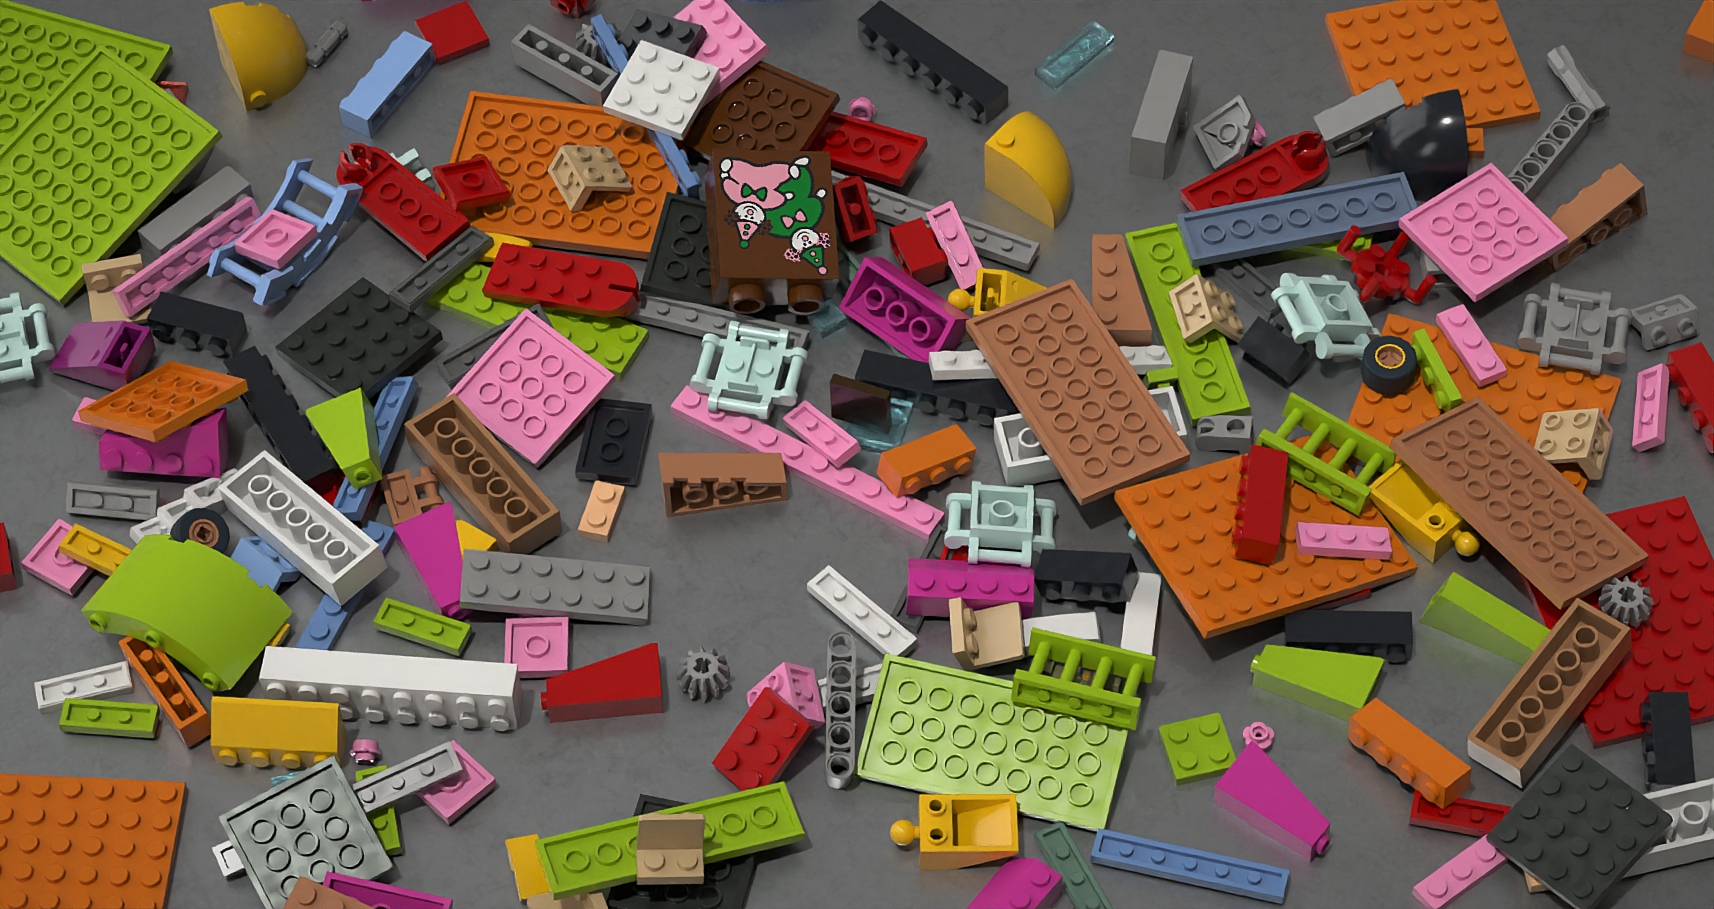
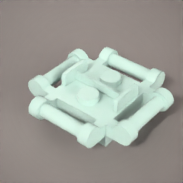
M1283 273L1280 278V287L1271 294L1274 303L1281 307L1293 330L1291 334L1294 341L1301 344L1308 340H1314L1316 355L1320 359H1330L1332 356L1357 357L1362 360L1365 347L1370 341L1381 336L1379 330L1373 327L1363 309L1358 291L1352 289L1349 281H1338L1334 275L1301 277L1296 276L1294 273ZM1332 341H1351L1355 345L1333 344Z
M19 292L10 294V297L0 299V311L13 308L12 313L0 315V383L25 378L26 381L35 379L34 363L47 361L55 356L54 346L49 341L46 324L48 316L47 307L44 304L36 303L30 306L29 309L23 310ZM34 323L38 346L34 349H31L27 329V324Z
M731 321L727 339H720L715 334L708 333L704 335L701 344L703 351L697 372L691 378L690 388L697 392L710 394L708 410L718 411V409L755 414L758 415V418L768 420L770 411H773L775 404L783 406L795 405L798 396L796 393L802 366L806 364L809 353L800 347L793 348L792 350L788 349L790 341V330L781 328L780 331L743 326L741 322ZM770 342L777 343V347H771ZM714 352L723 353L715 380L708 379L707 376ZM786 363L791 364L785 387L779 390Z
M972 481L971 494L951 493L946 498V508L949 510L948 531L944 535V544L950 549H957L962 545L969 546L968 564L977 565L978 561L1019 564L1021 568H1030L1031 550L1038 551L1039 554H1041L1042 549L1056 550V541L1053 538V518L1057 514V504L1049 499L1034 498L1033 485L1024 484V487L983 485L981 481ZM963 509H970L969 530H960L961 511ZM1033 514H1039L1041 517V536L1033 535ZM978 547L1019 549L1021 552L978 549Z

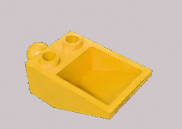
M977 268L974 296H970L964 289H955L949 294L947 302L962 312L968 308H973L972 318L1044 290L1047 287L1007 270Z
M1402 459L1369 486L1372 489L1369 497L1406 542L1432 563H1435L1454 545L1457 552L1463 556H1471L1478 551L1480 546L1479 538L1476 534L1470 532L1474 527Z
M919 794L918 826H914L908 820H898L892 825L890 836L896 844L902 846L910 844L914 839H919L920 870H955L1017 855L1019 847L1016 794Z

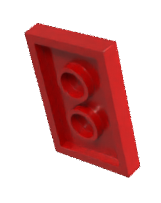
M764 687L712 764L742 791L774 784L815 728V725L771 687Z

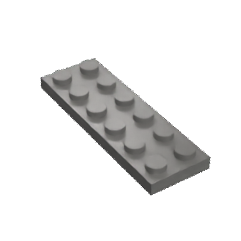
M464 549L459 608L646 626L648 619L650 566Z

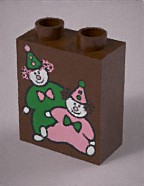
M713 149L704 176L712 304H729V309L739 314L758 312L765 305H788L790 312L808 315L821 311L824 305L830 306L839 282L830 152Z

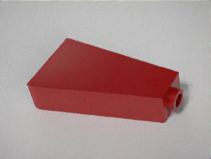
M650 643L546 679V692H541L542 711H548L550 723L664 713L658 643Z

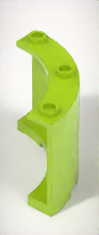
M165 534L145 535L81 610L88 619V624L100 634L116 633L130 636L146 642L153 648L164 651L193 672L211 692L232 689L293 613L289 606L267 584H264L263 587L259 586L247 576L250 571L233 559L201 543L189 539L181 543L174 541L172 535Z

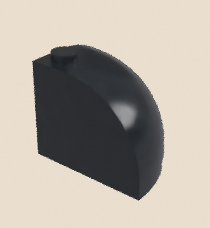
M1459 89L1447 90L1422 97V103L1409 109L1406 106L1401 107L1386 118L1387 124L1380 130L1376 129L1367 143L1365 156L1373 177L1404 172L1415 201L1427 202L1467 178V131Z

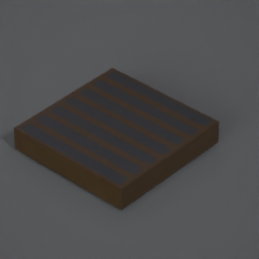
M833 374L830 380L831 417L888 435L892 428L891 391Z

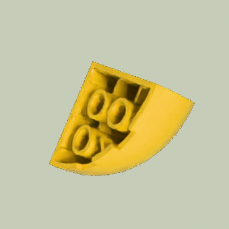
M235 2L209 9L221 64L246 111L262 107L285 96L300 83L308 67L306 59L308 50L298 26L290 15L280 12L278 7L259 2L258 6L245 5L244 2Z
M1024 111L1009 119L985 143V188L1054 230L1065 216L1070 204L1072 191L1070 161L1063 143L1054 130L1033 112Z

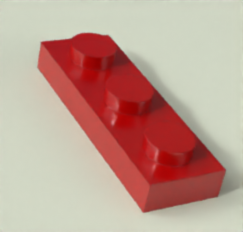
M1415 790L1409 824L1483 837L1486 834L1488 835L1511 810V806L1459 797L1446 808L1441 809L1435 803L1428 801L1419 790Z

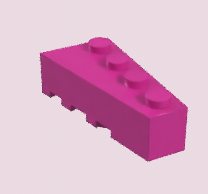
M226 408L216 409L213 414L196 419L188 428L177 430L169 434L166 440L157 443L107 429L99 441L100 470L220 478L228 464Z

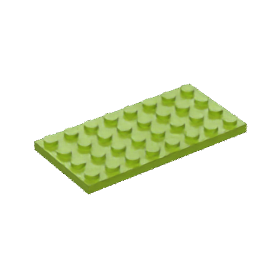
M885 653L854 776L928 794H1016L1017 814L1056 823L1063 822L1065 825L1097 832L1098 828L1106 829L1130 729L1011 701L1013 681Z

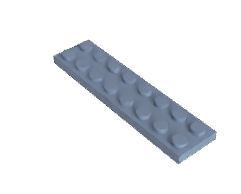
M1404 172L1178 214L1176 223L1191 266L1196 267L1343 239L1352 225H1356L1361 229L1360 235L1400 228L1399 219L1418 207Z

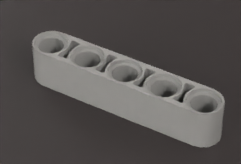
M1581 102L1569 103L1507 176L1530 201L1536 197L1585 137L1590 119L1589 107Z
M846 631L833 633L827 645L825 780L829 786L836 789H843L850 785L855 766L856 640L852 634ZM844 645L849 649V652L839 654L834 651V647ZM837 675H844L849 681L845 684H838L833 678ZM836 705H844L849 711L845 714H837L832 708ZM836 735H842L848 739V742L838 745L832 741V738ZM840 765L845 767L848 772L844 775H836L831 769L834 766Z

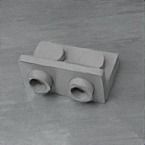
M1683 294L1630 309L1632 312L1631 324L1641 332L1642 345L1647 351L1700 334L1698 308Z

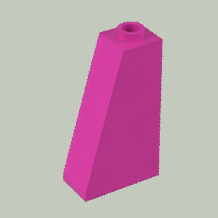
M447 502L395 525L394 530L397 544L437 614L459 621L467 614L472 613L471 609L459 608L463 561L451 502Z
M1251 741L1216 783L1213 802L1311 862L1317 853L1323 854L1330 844V822L1256 743Z

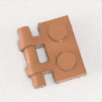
M429 466L420 468V476L415 478L411 477L409 469L382 476L383 479L380 480L393 527L445 504L437 491L439 485L437 477L432 474ZM416 492H425L427 498L418 500Z

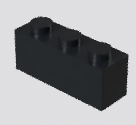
M162 291L147 317L152 336L158 340L172 341L182 344L187 348L206 350L218 356H234L247 332L243 312Z
M1042 549L1034 581L1041 597L1052 600L1063 598L1079 601L1103 600L1111 603L1118 601L1130 602L1138 569L1131 553Z
M1649 692L1643 703H1640L1639 718L1641 722H1645V733L1642 734L1641 746L1643 753H1647L1648 764H1645L1644 781L1650 785V793L1695 783L1688 692Z

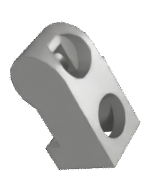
M1216 415L1204 416L1198 420L1195 444L1199 449L1204 451H1216L1219 449L1238 450L1240 455L1249 453L1254 442L1252 416Z

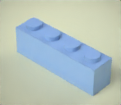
M403 31L397 39L393 40L386 53L375 61L368 74L362 77L350 95L341 101L339 111L342 125L371 139L435 63L432 43L406 31Z

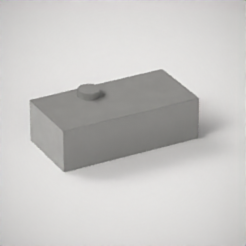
M1159 50L1131 136V174L1164 180L1180 126H1186L1189 109L1186 108L1191 95L1193 56Z

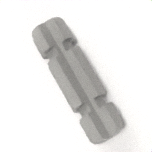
M338 20L331 25L330 30H327L315 43V48H311L307 52L306 59L308 64L314 67L319 66L324 60L323 57H327L340 42L339 40L343 39L348 33L345 23Z

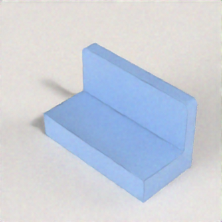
M259 536L241 537L231 556V559L250 571L247 574L249 578L261 587L267 584L275 593L281 582L297 581L301 573Z

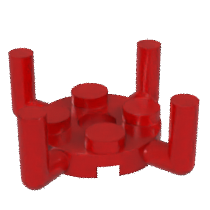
M1352 225L1338 245L1337 253L1352 263L1351 272L1355 271L1358 277L1356 283L1363 289L1359 295L1360 301L1367 303L1372 297L1384 300L1386 296H1394L1392 299L1394 300L1403 296L1416 305L1421 304L1437 280L1432 275H1426L1417 290L1408 286L1411 269L1406 262L1397 258L1411 238L1402 230L1388 252H1385L1384 248L1380 245L1372 244L1369 248L1363 249L1358 253L1351 247L1361 234V229L1356 225Z

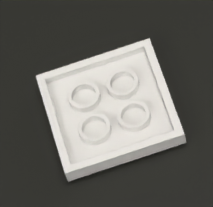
M641 40L603 105L604 112L683 141L717 81L720 70L716 66Z

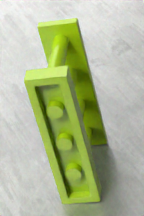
M1291 392L1281 415L1287 419L1275 434L1264 428L1259 434L1255 445L1288 452L1287 476L1359 516L1372 490L1366 485L1377 470L1382 473L1388 471L1393 466L1397 454L1389 446ZM1297 425L1313 433L1302 449L1286 441ZM1323 440L1340 448L1329 464L1313 456ZM1350 455L1366 463L1356 479L1339 471Z
M1032 627L1028 654L1033 655L1034 659L1029 672L1016 669L1013 677L1011 701L1136 730L1142 699L1135 697L1140 681L1152 684L1156 656ZM1047 659L1065 663L1060 679L1041 675ZM1078 666L1096 670L1091 686L1072 682ZM1109 674L1127 678L1122 694L1103 690Z

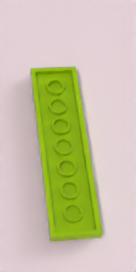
M1177 223L1125 233V243L1162 346L1165 347L1170 357L1172 367L1176 366L1178 380L1176 384L1191 426H1197L1198 420L1204 416H1242L1250 414L1251 406L1224 334L1214 328L1192 343L1187 342L1183 338L1169 292L1194 275L1198 274L1201 277L1202 275L1198 266H1191Z
M473 262L424 302L489 329H494L522 313L525 309L534 306L485 297L482 288L491 268ZM542 307L554 330L612 372L618 380H622L649 338V331L617 317H599Z
M784 781L652 812L660 814L691 812L705 815L702 847L703 865L804 841V831ZM639 816L535 840V849L553 901L637 881L636 842Z

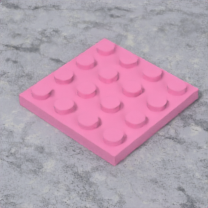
M694 0L673 17L703 25L707 34L692 58L716 66L720 70V75L702 107L771 52L767 45L724 0Z
M1492 163L1399 219V227L1474 302L1487 296L1568 244V237Z
M525 309L447 397L455 393L491 434L538 469L617 379L612 372L528 309Z

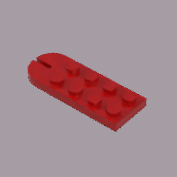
M833 111L807 151L830 152L832 167L902 187L927 148L928 143L926 137Z
M1304 131L1298 135L1285 137L1181 189L1180 198L1190 211L1194 212L1303 191L1322 181L1327 174L1329 157L1326 152V141H1321L1322 136L1313 131Z
M363 143L349 144L347 148L354 163H350L347 153L343 150L341 151L339 156L340 164L336 172L339 185L356 183L364 189L357 205L426 262L471 226L468 218L459 211H455L451 204L386 151L377 147H369Z
M503 242L482 288L484 296L530 305L539 303L541 307L599 317L629 316L638 309L637 302H641L638 293L639 282L636 274L625 263Z

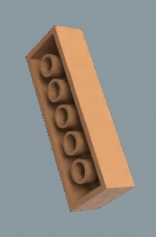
M455 393L404 423L408 445L431 468L434 475H436L482 530L497 539L498 548L502 552L526 555L563 532L560 511Z
M1576 598L1467 736L1468 756L1522 788L1632 648L1631 628Z

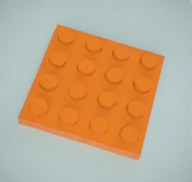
M169 361L78 410L81 422L157 443L166 440L169 434L177 430L188 428L196 419L213 414L215 409L223 404L236 401L238 396L249 391L246 379Z

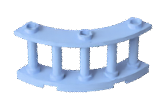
M312 159L292 160L278 193L263 215L255 220L253 226L273 209L284 214L290 213L307 223L315 225L318 235L280 270L236 253L234 243L239 239L237 238L225 246L215 248L209 259L210 266L207 276L215 277L226 272L235 275L255 287L256 292L253 301L261 306L271 304L286 296L285 290L292 285L295 287L300 286L328 256L339 240V237L336 236L337 231L343 221L349 223L364 188L356 183L339 185L336 188L309 173L313 163ZM303 184L332 198V203L324 218L294 203ZM248 259L269 272L259 276L240 264Z

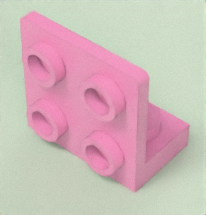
M783 662L747 692L749 709L764 687H771L814 724L815 729H819L826 723L813 668Z

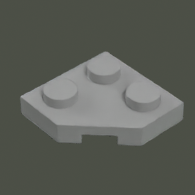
M1240 94L1193 126L1216 171L1244 157L1256 122L1247 101Z

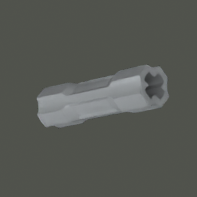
M1562 45L1554 48L1547 54L1548 59L1546 62L1555 75L1563 81L1576 102L1584 103L1589 107V123L1594 124L1598 121H1603L1609 115L1611 108L1605 98L1594 88L1568 46Z

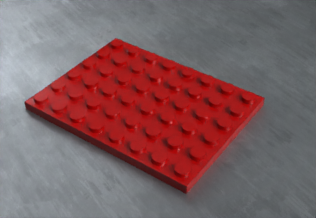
M1685 496L1605 514L1649 555L1644 565L1618 578V580L1623 582L1627 575L1630 582L1633 583L1640 579L1641 588L1649 587L1650 597L1653 598V607L1650 610L1649 619L1646 622H1641L1637 629L1630 624L1628 625L1631 628L1632 648L1579 714L1593 749L1642 738V734L1645 733V722L1640 721L1639 706L1640 703H1643L1649 692H1688L1691 726L1714 721V560ZM1520 572L1541 624L1552 630L1572 604L1560 610ZM1602 588L1580 600L1601 611L1602 609L1598 606V600L1601 596Z

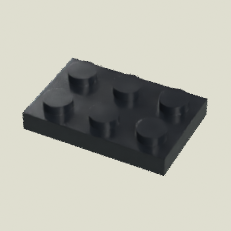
M638 9L617 43L618 45H624L629 57L628 62L641 40L692 58L707 31L703 25Z
M600 398L589 410L575 469L576 478L636 485L652 415V404Z

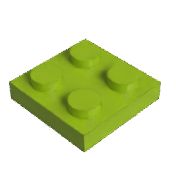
M1220 712L1158 726V735L1176 786L1224 775L1236 760Z

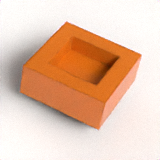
M1466 128L1468 158H1484L1483 128Z

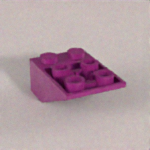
M124 320L75 323L50 365L49 371L115 391L141 377L156 351L151 328Z

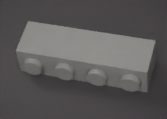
M527 24L511 41L514 63L587 105L603 107L619 79L618 73L530 24Z
M229 165L225 166L138 230L142 248L157 260L245 197L254 199L251 184Z

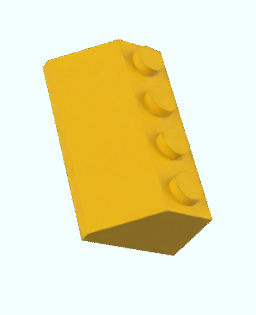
M212 696L211 748L215 762H221L226 765H234L236 763L253 764L258 767L277 765L296 769L299 767H313L334 755L340 768L342 767L347 735L339 703Z

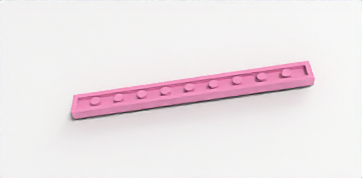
M686 385L670 406L672 414L750 453H781L784 470L929 541L938 524L941 525L945 520L944 512L908 494L896 498L884 482L845 463L838 468L813 447L747 414L718 409V411L708 410L709 396L692 390L688 385Z

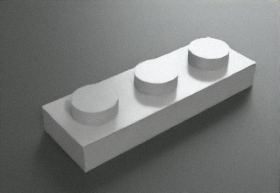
M72 480L67 482L66 513L150 520L157 517L160 489Z

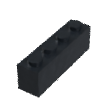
M1298 610L1284 615V646L1379 657L1391 662L1411 661L1413 648L1412 612Z

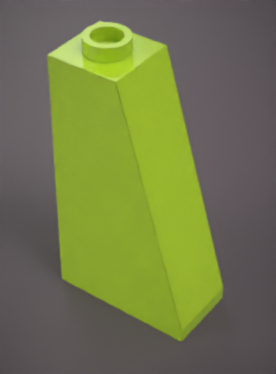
M361 388L306 409L308 418L354 490L383 479L374 409Z
M1455 572L1448 577L1433 595L1419 620L1429 627L1521 665L1527 662L1551 631Z
M1266 644L1262 654L1255 655L1250 672L1254 673L1253 686L1349 722L1350 716L1371 701L1382 678L1385 659Z

